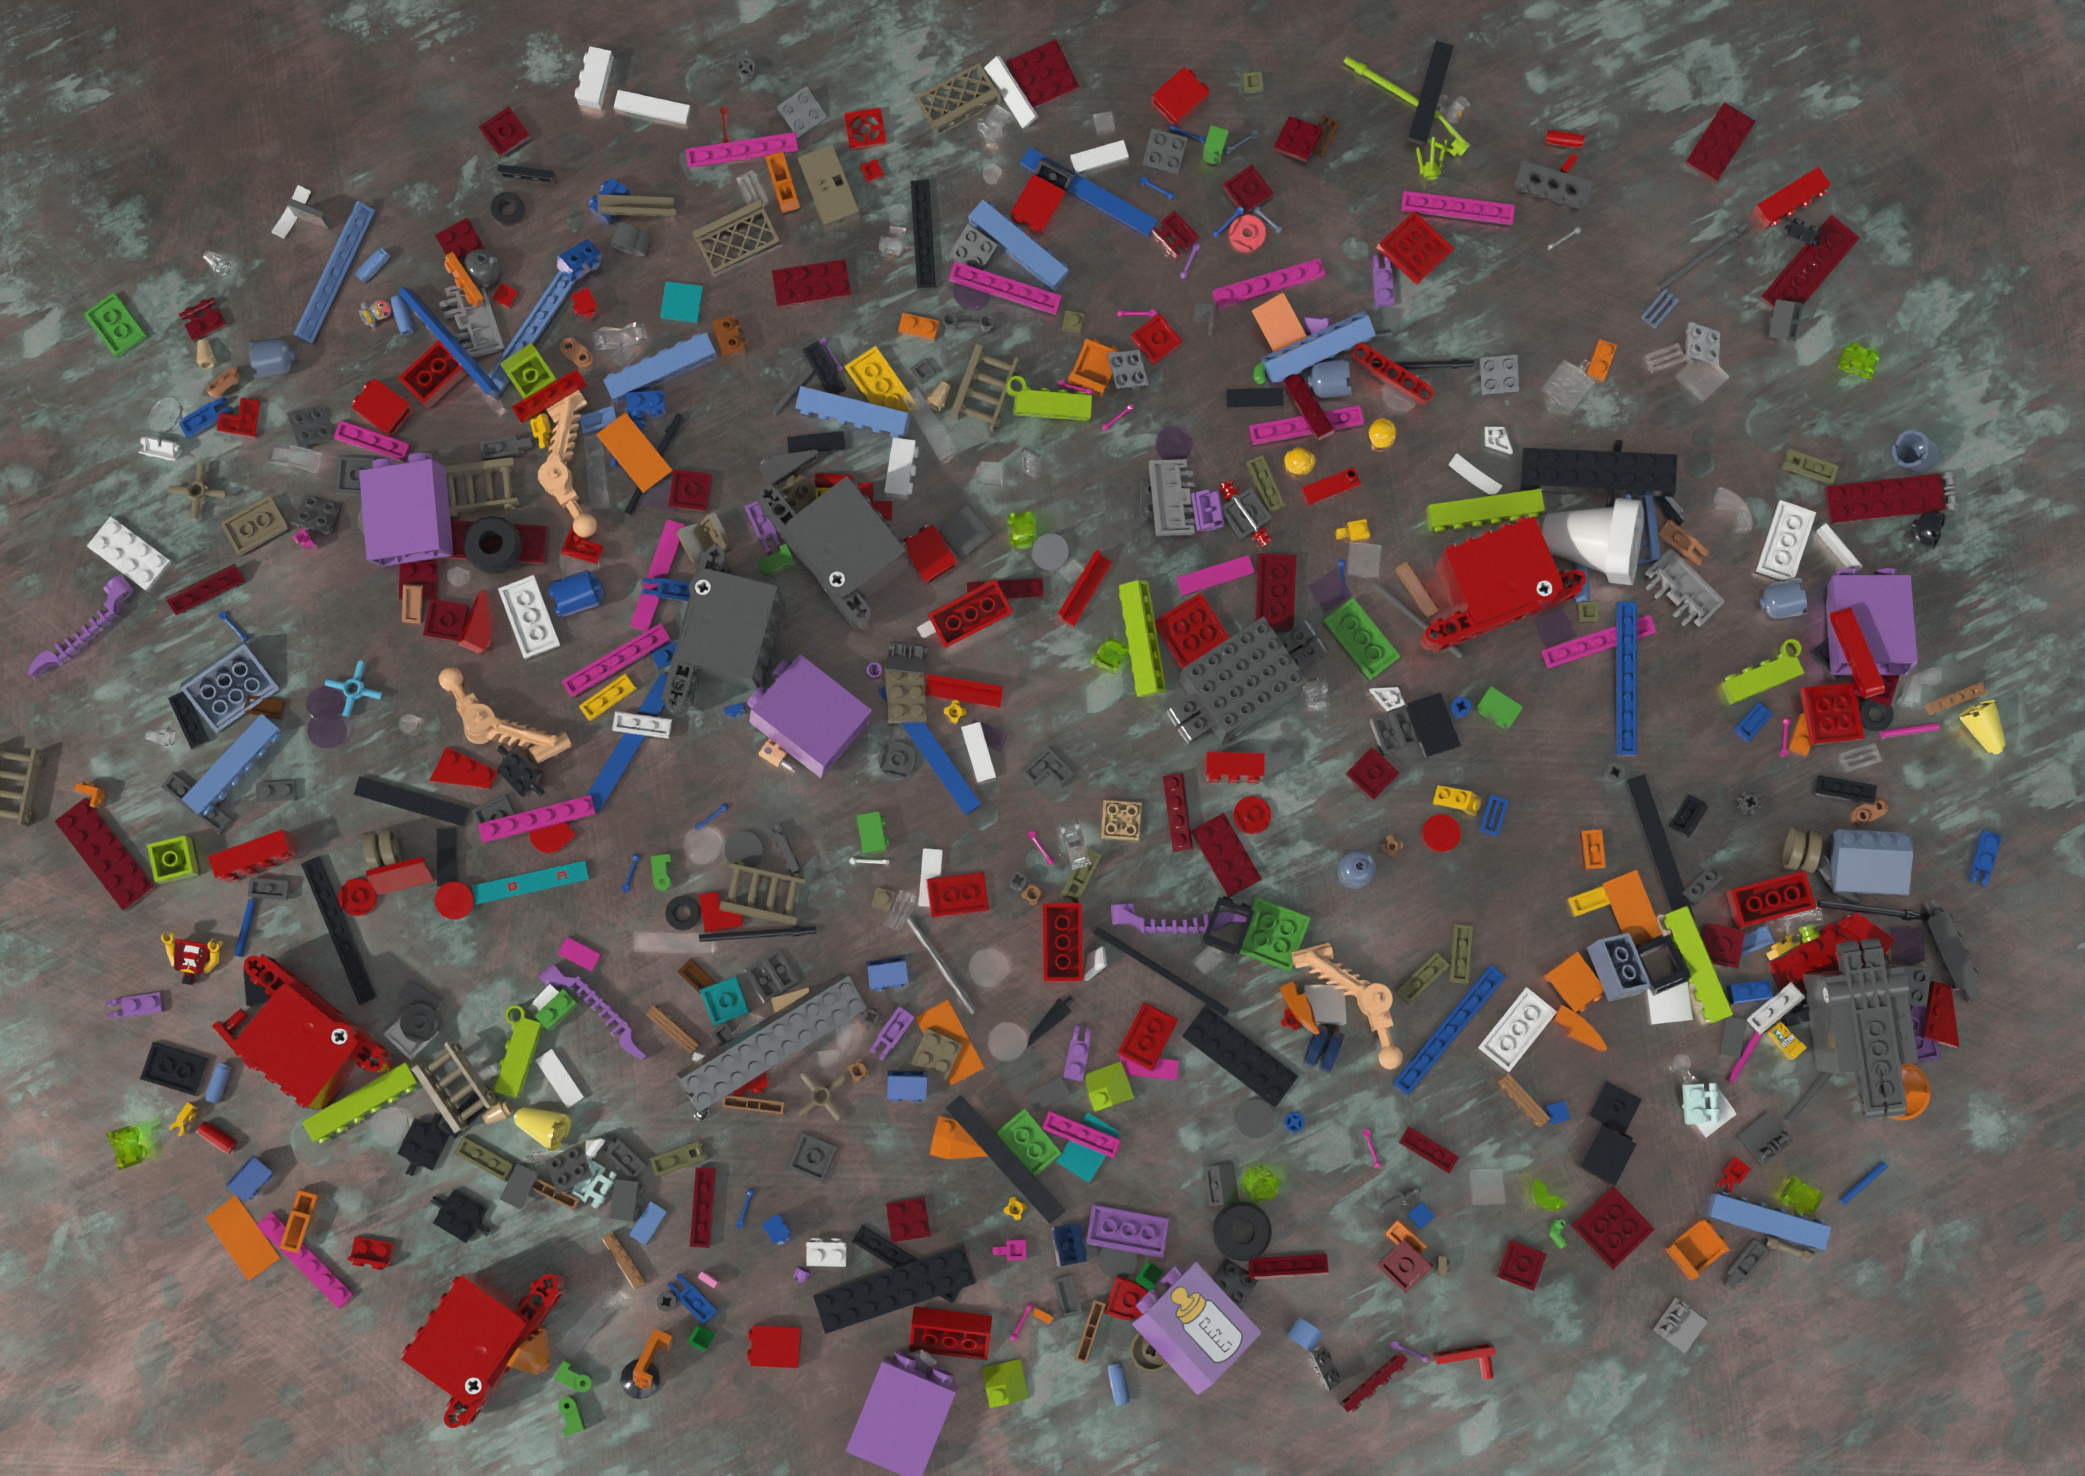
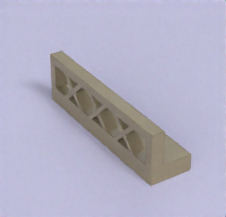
M598 195V214L673 217L676 215V209H673V197Z

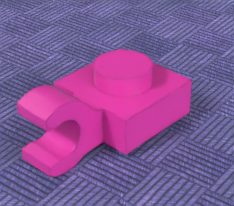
M305 528L298 531V536H293L297 544H301L303 548L307 547L311 551L318 548Z
M1006 1240L1005 1247H992V1255H1006L1007 1261L1026 1260V1240Z

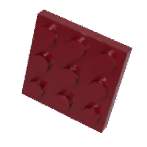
M1057 39L1006 61L1011 75L1034 110L1080 90V86Z
M1611 1186L1571 1225L1573 1230L1611 1270H1614L1655 1230L1615 1186Z

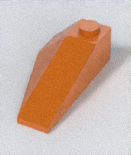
M938 1117L930 1155L945 1159L989 1157L956 1120Z
M541 1327L536 1332L537 1336L532 1334L528 1341L526 1340L517 1348L507 1366L535 1375L541 1372L545 1373L551 1364L548 1362L551 1358L547 1330Z

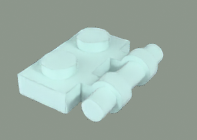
M1703 1083L1682 1085L1685 1124L1707 1123L1706 1115H1711L1712 1123L1719 1122L1721 1108H1718V1097H1720L1719 1090H1717V1083H1709L1708 1091H1704ZM1706 1097H1710V1108H1705Z
M591 1159L588 1166L592 1177L575 1185L572 1195L584 1202H587L590 1196L593 1197L594 1201L591 1206L598 1209L600 1204L606 1200L605 1196L609 1189L613 1188L618 1174L611 1171L609 1176L605 1177L603 1173L606 1167ZM601 1181L604 1184L597 1193L594 1191V1188Z

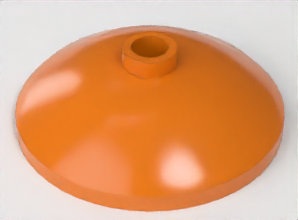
M1914 1064L1901 1065L1907 1104L1905 1116L1890 1117L1891 1119H1913L1919 1116L1928 1106L1931 1096L1930 1083L1924 1072Z

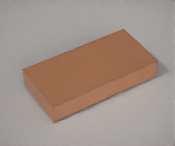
M403 584L402 622L421 624L423 585Z

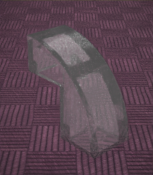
M633 322L621 329L602 327L591 333L595 351L622 350L648 342L645 326L642 323Z
M272 444L267 462L280 467L291 466L309 473L318 472L322 453L291 445Z
M1719 487L1715 491L1712 510L1735 513L1732 532L1748 534L1752 530V518L1747 505L1734 492Z
M1928 668L1910 677L1900 688L1896 704L1909 706L1919 704L1921 684L1936 686L1941 683L1942 668Z
M1077 817L1058 822L1072 870L1091 865Z
M854 1023L842 1024L835 1028L838 1049L818 1052L821 1068L836 1064L848 1053L855 1037Z
M465 1055L484 1083L497 1076L493 1069L484 1061ZM453 1057L443 1063L448 1074L458 1067Z

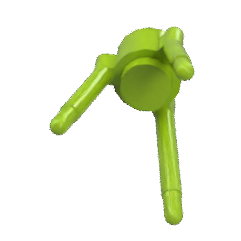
M1440 115L1439 119L1456 139L1451 144L1453 149L1438 142H1435V146L1451 153L1453 156L1457 153L1461 156L1470 144Z
M1433 136L1431 140L1430 162H1426L1425 166L1420 148H1416L1420 175H1423V178L1427 180L1438 179V175H1441V166L1445 155V150L1442 149L1438 165L1434 162L1435 137ZM1444 140V146H1447L1448 140Z

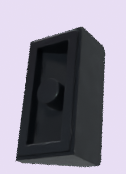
M1046 158L1040 160L1034 173L1036 176L1066 192L1076 177V174Z
M1688 795L1669 827L1689 839L1707 811L1708 806L1704 801Z

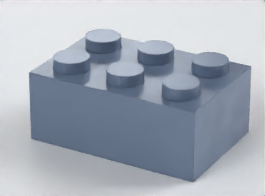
M1630 933L1599 939L1587 947L1609 1002L1639 995L1652 987Z

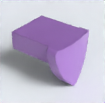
M1306 315L1304 332L1306 336H1309L1333 325V321L1330 317Z

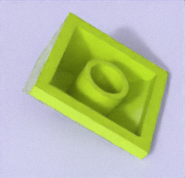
M1122 1061L1085 1074L1088 1095L1095 1112L1135 1098Z
M1021 1359L982 1367L990 1408L1029 1398Z

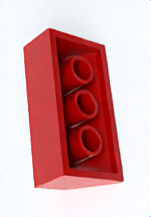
M914 1306L909 1351L923 1350L929 1354L988 1360L993 1316Z

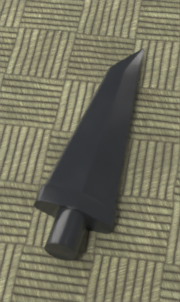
M1655 496L1669 520L1675 519L1679 526L1686 522L1681 516L1684 510L1672 497Z
M1070 995L1064 1001L1060 998L1056 1000V1003L1030 1034L1027 1048L1068 1014L1070 1015L1073 1012L1069 1006L1075 1000Z

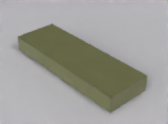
M1264 455L1246 461L1247 468L1266 510L1272 513L1284 508L1286 505Z
M1453 924L1449 982L1469 984L1474 925Z
M1437 951L1395 992L1409 1005L1451 965Z
M463 1136L454 1154L504 1182L507 1181L516 1165L466 1136Z

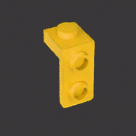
M1439 785L1437 786L1433 803L1435 805L1460 809L1468 815L1476 816L1481 806V798L1470 791Z

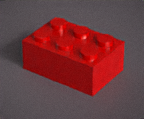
M438 340L405 370L398 379L429 409L468 372L443 343Z
M1206 752L1204 780H1209L1210 784H1219L1220 781H1228V784H1239V781H1247V784L1256 785L1262 782L1265 776V753Z

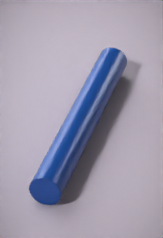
M248 899L234 956L242 957L256 903L255 900Z
M1882 1161L1841 1197L1839 1201L1845 1206L1888 1168L1887 1164Z

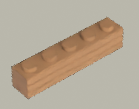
M1404 562L1396 567L1395 571L1426 618L1429 619L1438 613L1439 607L1432 601L1431 594L1426 592L1425 585L1420 583L1419 576L1412 571L1411 564Z
M1980 682L1925 704V707L1930 716L1988 692L1984 683Z
M653 1005L646 1015L693 1055L699 1048L700 1041L695 1037L689 1036L691 1033L686 1029L682 1030L680 1028L681 1025L677 1021L674 1023L668 1013L665 1015L660 1006L657 1005L656 1007Z
M1509 1073L1498 1081L1499 1087L1508 1092V1097L1516 1101L1515 1104L1525 1111L1524 1114L1528 1118L1531 1117L1533 1119L1532 1122L1536 1127H1542L1550 1120L1549 1116Z
M726 1095L723 1097L722 1107L784 1115L785 1102Z
M538 1178L531 1189L572 1210H576L580 1202L579 1198L571 1194L566 1195L564 1192L557 1194L553 1185Z
M614 1231L603 1236V1242L634 1290L644 1285L646 1281L616 1237Z
M1093 1301L1075 1360L1087 1363L1106 1305L1105 1303Z

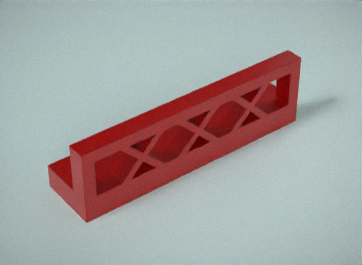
M578 369L511 407L519 421L524 423L565 397L585 388L587 385Z
M1097 549L1058 612L1057 618L1073 628L1112 565V561L1101 556V552Z
M927 674L925 696L951 701L958 700L963 703L1000 709L1003 686Z

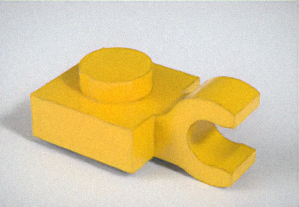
M540 414L530 420L534 438L539 439V447L541 449L547 445L549 449L552 446L550 444L552 437L548 434L552 432L547 414Z
M1366 519L1348 522L1347 528H1340L1335 532L1336 539L1350 537L1351 542L1370 538Z
M1795 932L1787 934L1783 944L1779 941L1770 946L1772 950L1766 953L1769 960L1800 945V941L1794 943L1791 940Z
M187 1102L169 1130L174 1131L178 1126L180 1127V1132L177 1136H184L186 1133L185 1124L194 1120L199 1106L193 1102Z

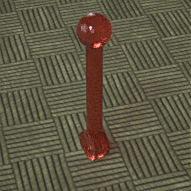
M722 107L720 109L723 124L722 143L729 142L726 128L727 109Z

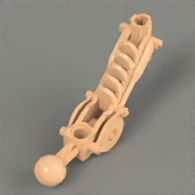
M578 390L546 409L554 423H558V425L552 431L554 436L550 441L552 445L548 451L550 455L538 471V480L548 494L557 498L563 509L568 508L574 518V532L580 537H589L595 533L597 522L593 516L584 514L577 503L579 497L572 487L573 478L571 471L567 467V462L573 457L574 452L572 450L575 447V442L573 441L577 437L575 432L579 428L578 421L581 418V414H577V412L588 405Z
M447 667L441 671L439 683L445 690L452 691L457 698V710L463 719L466 738L470 742L484 744L492 740L513 747L518 744L521 749H529L533 760L537 764L552 756L555 757L558 753L571 747V742L564 731L556 735H550V732L546 730L540 731L539 728H531V726L512 722L508 719L500 720L496 718L494 712L488 706L478 702L474 693L470 695L466 693L462 686L463 675L459 669Z
M1330 943L1292 952L1295 969L1309 966L1314 969L1309 971L1311 974L1320 973L1321 976L1317 978L1329 979L1330 981L1326 982V984H1337L1338 987L1334 988L1335 990H1346L1347 992L1343 993V995H1353L1357 998V1005L1360 1011L1368 1016L1372 1032L1378 1031L1382 1046L1378 1055L1380 1064L1389 1070L1398 1068L1402 1064L1403 1054L1397 1046L1393 1045L1389 1027L1394 1026L1389 1011L1393 1002L1389 988L1381 983L1358 980L1356 978L1360 977L1359 974L1350 975L1348 973L1353 970L1341 969L1339 967L1343 966L1342 963L1333 964L1329 960L1334 959Z

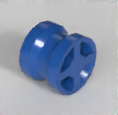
M1457 697L1450 705L1452 715L1457 718L1465 717L1471 710V703L1465 697Z
M1292 1112L1285 1117L1284 1126L1290 1132L1300 1131L1304 1126V1118L1301 1114Z

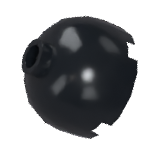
M1929 511L1923 513L1918 520L1914 519L1911 530L1914 531L1915 541L1924 548L1935 549L1942 534L1940 532L1941 528L1944 527L1946 515Z

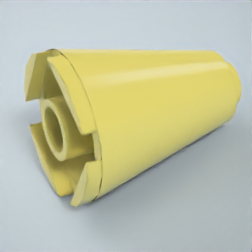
M1988 699L1980 702L1981 705L1976 707L1972 705L1959 714V718L1988 753L1995 755L2004 750L2003 747L2006 746L1997 704L1994 699Z
M522 1107L514 1115L515 1124L553 1152L563 1145L560 1141L563 1137L567 1138L571 1127V1118H568L569 1115L564 1113Z

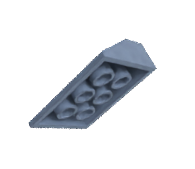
M245 639L180 684L181 690L215 733L246 713L244 712L245 710L252 709L262 702L263 698L269 697L280 689ZM248 695L260 696L258 700L250 699L249 706L244 708Z
M1837 829L1828 837L1834 892L1909 895L1913 859L1911 833Z

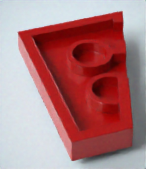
M446 747L429 781L491 789L499 772Z
M1932 981L1929 987L1921 1038L1952 1048H1959L1952 986Z

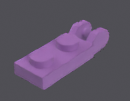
M1373 255L1372 276L1375 307L1394 306L1395 304L1392 268H1390V260L1386 256H1384L1385 268L1379 269L1378 255Z
M759 500L744 506L759 541L762 542L766 553L769 554L771 549L765 539L772 536L776 548L780 549L781 545L776 536L775 528L760 510Z
M158 992L106 1001V1006L109 1007L122 1005V1011L107 1013V1018H126L163 1012L162 993Z
M899 1006L877 1036L878 1039L869 1052L873 1054L878 1049L880 1043L884 1042L888 1046L880 1054L879 1059L883 1061L915 1019V1016Z
M1075 1024L1063 1078L1083 1081L1092 1027H1087L1085 1041L1083 1042L1077 1040L1080 1025Z

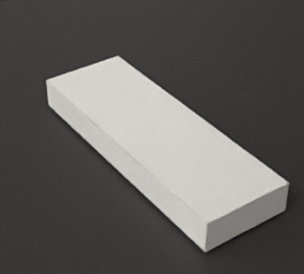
M1124 140L1070 155L1074 172L1079 174L1127 160L1129 156Z
M1825 523L1816 531L1846 568L1858 570L1862 568V564L1828 524Z
M615 711L612 730L670 739L673 720Z
M977 722L961 727L977 782L997 777L981 723Z
M923 848L919 907H930L926 879L941 877L943 850Z
M1790 982L1773 999L1766 1002L1746 1020L1761 1035L1802 1001L1805 996Z
M553 1049L536 1059V1062L568 1109L585 1098Z

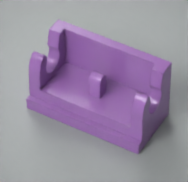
M1207 489L1192 493L1197 530L1209 532L1225 527L1219 490L1210 491Z

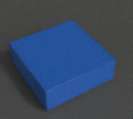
M1565 1101L1545 1106L1551 1125L1571 1120Z
M1420 1202L1407 1214L1420 1230L1435 1217L1423 1202Z

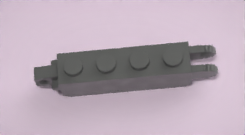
M1937 899L1924 903L1927 918L1923 921L1922 925L1949 986H1952V990H1960L1965 1001H1977L1980 998V993H1978L1979 990L1976 986L1977 983H1980L1978 980L1979 973L1970 962V953L1962 944L1963 938L1954 926V917L1948 910L1944 911Z

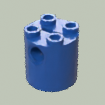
M589 570L551 581V585L548 587L550 597L555 598L556 601L554 606L557 616L562 615V617L600 606L604 592L600 579Z

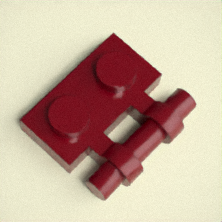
M1175 210L1161 221L1160 225L1164 228L1161 232L1157 228L1151 231L1155 236V240L1161 243L1167 249L1166 252L1169 255H1173L1176 259L1182 255L1177 250L1180 246L1186 251L1200 239V236ZM1170 234L1176 241L1172 244L1166 238L1167 235Z
M213 297L208 300L203 299L200 301V304L193 307L189 306L185 308V311L179 313L182 320L190 318L191 321L184 325L194 343L228 326L219 308L212 311L211 306L217 304ZM205 310V315L199 318L196 317L195 314Z

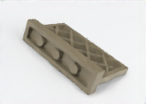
M980 63L914 97L936 137L1001 103L999 91L993 86ZM979 70L981 74L979 80L970 78L972 73ZM959 80L965 81L964 87H954L955 82ZM969 82L978 84L976 91L967 90ZM981 85L990 88V91L986 93L979 92ZM942 89L949 90L947 97L939 96V91ZM952 91L961 93L959 100L950 98ZM964 95H974L973 100L970 102L963 101ZM927 97L933 99L931 106L924 105L921 100ZM936 99L945 101L943 108L934 107ZM948 103L958 104L957 108L953 111L947 110ZM932 111L940 112L941 116L933 121L931 118Z
M760 200L692 232L712 274L780 242ZM761 213L765 219L762 227L753 224L754 217ZM745 223L749 225L746 235L735 232L738 224ZM751 226L761 229L758 239L748 236ZM764 230L772 233L774 240L768 243L761 241ZM727 231L732 233L729 243L719 240L721 232ZM734 234L745 237L742 247L731 244ZM707 239L715 241L712 251L704 249L701 242ZM747 239L757 242L755 249L751 251L744 249ZM718 242L728 246L725 255L715 253ZM730 247L740 250L737 258L727 257ZM713 255L723 258L722 264L716 268L711 263Z

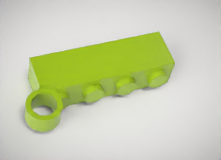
M1020 376L1011 377L1006 384L1007 393L1014 397L1013 415L1088 421L1091 418L1092 395H1087L1086 392L1078 391L1075 394L1068 393L1067 390L1050 392L1046 388H1040L1038 391L1031 390L1030 387H1026L1025 380ZM1011 382H1019L1022 386L1021 391H1013L1010 386Z
M1789 639L1780 646V655L1777 656V660L1771 661V659L1761 662L1758 668L1754 669L1751 666L1742 670L1743 674L1739 676L1734 673L1725 677L1726 681L1721 686L1730 705L1803 675L1804 671L1797 658L1802 650L1801 644L1797 640ZM1787 644L1795 647V655H1790L1786 652L1785 647Z
M512 1005L507 1008L505 1019L508 1023L512 1024L511 1030L513 1034L507 1040L505 1046L507 1053L500 1061L499 1068H501L499 1076L495 1077L493 1087H495L494 1092L520 1099L543 1025L526 1019L525 1010L520 1006ZM514 1009H519L521 1011V1018L513 1022L510 1019V1013Z

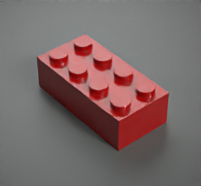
M995 577L928 612L927 615L944 647L947 648L1012 614L1013 610Z
M281 829L210 855L208 859L215 878L229 884L238 881V877L244 875L246 877L257 874V870L263 868L264 870L276 867V863L291 862L299 854L292 834Z
M1806 871L1726 892L1733 920L1738 929L1816 908Z
M1043 903L1044 983H1083L1082 903Z

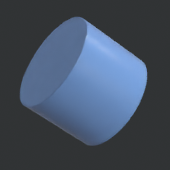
M1299 1317L1287 1336L1312 1353L1324 1333Z

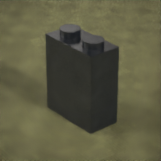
M1605 1123L1604 1126L1598 1125L1577 1167L1612 1186H1616L1637 1143L1632 1141L1633 1137L1625 1133L1620 1135L1615 1132L1616 1128Z

